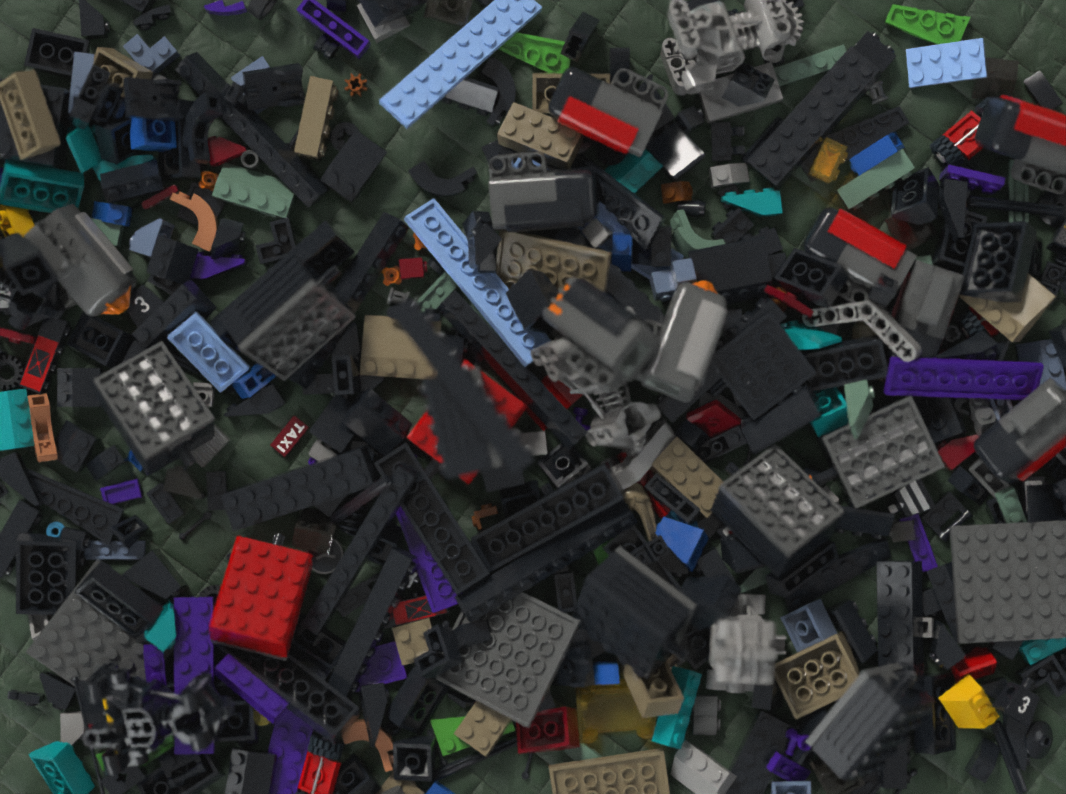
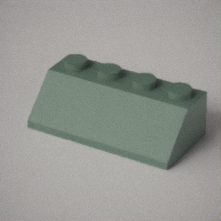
M225 162L217 178L212 193L214 199L278 219L290 216L296 196L279 178Z

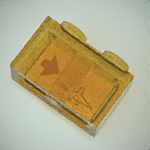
M826 137L808 175L827 184H830L832 180L836 181L840 173L838 166L840 163L845 162L848 155L845 152L847 146Z

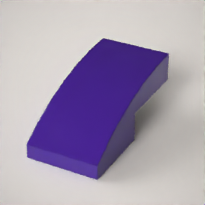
M223 0L204 5L205 10L214 15L229 16L248 12L243 1L226 6Z

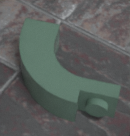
M677 210L670 219V224L674 230L671 235V241L675 248L686 258H689L688 251L725 244L723 239L706 240L699 237L692 230L684 210Z

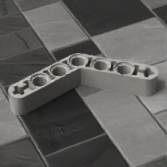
M871 300L831 305L829 309L825 307L811 309L814 311L813 316L821 315V318L812 319V316L807 317L803 315V322L808 327L864 320L902 360L909 362L921 355V346L882 306L874 304ZM867 305L871 306L872 314L867 313ZM849 307L854 312L853 317L849 316L847 312ZM830 310L835 313L834 319L829 316ZM880 319L886 322L885 328L880 326ZM894 333H897L899 335V342H896L893 339ZM909 348L912 349L911 355L908 354Z
M665 419L657 421L645 434L646 436L643 438L646 442L643 443L645 447L642 448V451L632 456L629 454L621 463L611 467L623 489L637 483L652 466L654 460L676 437L674 430Z

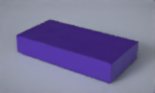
M139 479L100 488L103 500L111 504L143 497Z

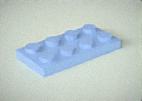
M983 38L906 49L910 88L987 77Z
M197 311L167 337L220 393L249 370L250 366L227 342L218 336L216 331Z

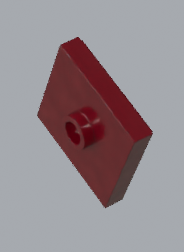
M769 285L764 290L765 293L807 317H811L814 312L797 301L798 297L790 292L786 294Z
M0 327V336L9 338L8 342L20 344L23 341L34 344L37 336Z
M717 399L687 413L686 416L687 420L703 430L710 438L741 424V418Z

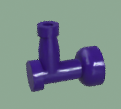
M573 407V413L576 415L575 419L586 431L591 429L589 425L582 424L583 416L588 415V409Z
M794 728L787 730L786 737L790 741L785 754L793 756L796 744L803 751H808L811 748L805 742L810 737L809 735L801 736Z

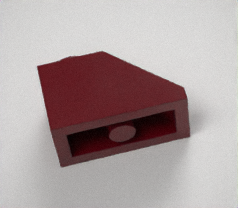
M212 136L208 138L209 163L213 168L241 157L245 151H248L245 147L221 137Z

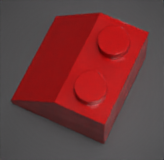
M976 647L970 650V653L965 654V658L950 667L956 683H958L968 674L974 680L994 674L997 662L987 647L982 649L981 647Z

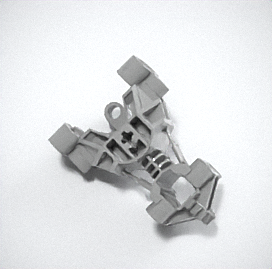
M672 0L669 5L668 20L676 39H665L660 55L674 93L677 95L695 94L713 89L715 75L736 69L744 61L743 50H748L749 48L759 47L765 60L773 63L779 62L782 59L785 46L787 44L795 46L796 40L799 41L802 34L804 21L801 20L802 14H797L799 8H792L793 2L787 4L786 0H746L744 3L745 13L741 12L731 16L725 4L721 1L702 5L689 11L684 0Z
M626 307L635 314L634 310L631 307ZM562 334L556 336L554 341L547 342L531 350L533 362L537 366L544 365L551 380L555 382L560 380L571 389L569 391L570 394H583L592 403L591 406L597 414L591 422V429L586 433V438L590 445L621 448L622 453L626 452L627 455L631 454V456L643 450L642 448L645 447L643 443L646 442L643 437L646 436L645 434L652 422L660 419V412L655 404L632 403L629 387L626 384L627 379L626 381L623 380L618 386L624 385L623 389H616L614 392L607 393L575 370L567 362V355L575 344ZM588 394H599L600 397L596 401H602V403L598 405Z
M740 593L729 617L724 620H718V623L710 626L709 664L713 668L707 669L706 689L744 693L745 691H754V684L774 683V660H776V654H786L784 650L786 636L776 635V623L765 622L758 615L765 614V594Z

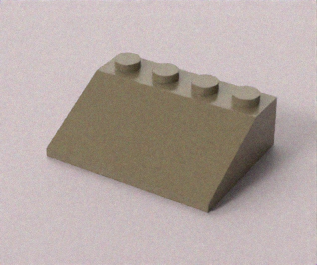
M1029 273L1022 302H998L959 294L961 299L1012 342H1020L1056 298L1053 293Z
M365 315L360 375L428 379L438 376L394 318ZM442 320L439 322L433 321L435 325L432 327L437 333L441 331Z
M842 631L775 663L774 677L795 719L840 699L860 675L852 650Z

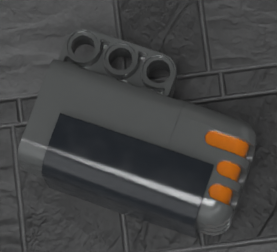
M568 278L565 281L566 286L563 290L561 288L558 290L560 294L556 299L552 298L550 300L552 302L550 307H545L543 317L559 333L575 344L567 355L568 364L605 392H614L623 380L632 381L657 350L660 339L639 316L586 279Z

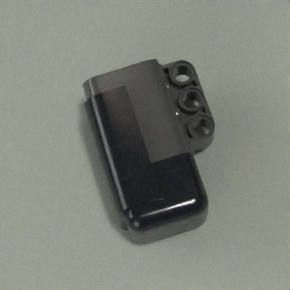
M540 151L500 154L494 156L489 161V194L494 231L507 230L508 233L582 227L586 223L592 222L599 213L597 177L595 171L590 167L548 170L547 158ZM533 156L541 157L542 164L540 166L533 164ZM519 157L523 162L520 168L515 167L513 164V159ZM495 159H500L503 162L502 169L495 168Z

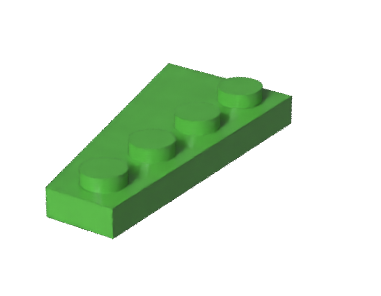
M516 33L498 49L548 73H563L565 69L570 67L571 59L560 54L565 41Z

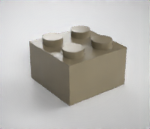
M431 618L392 628L402 666L414 663L416 657L428 651L423 632L433 627Z

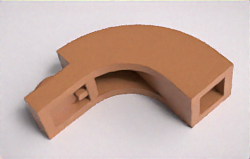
M179 192V194L173 193L170 200L192 210L198 218L199 227L192 244L211 252L219 226L215 212L205 200L196 194H193L191 200H189L190 196L182 192Z
M47 393L29 395L27 397L38 462L57 460Z
M356 719L342 735L344 744L358 740L369 742L365 720ZM380 726L375 746L380 753L385 772H388L394 768L393 752H389L393 750L394 741L386 730Z

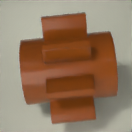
M351 73V78L344 80L348 84L344 89L345 91L351 90V97L354 94L362 97L361 92L363 90L367 91V88L364 87L367 80H361L362 75L360 73L357 77H354ZM358 81L360 87L354 89L352 83L356 84Z

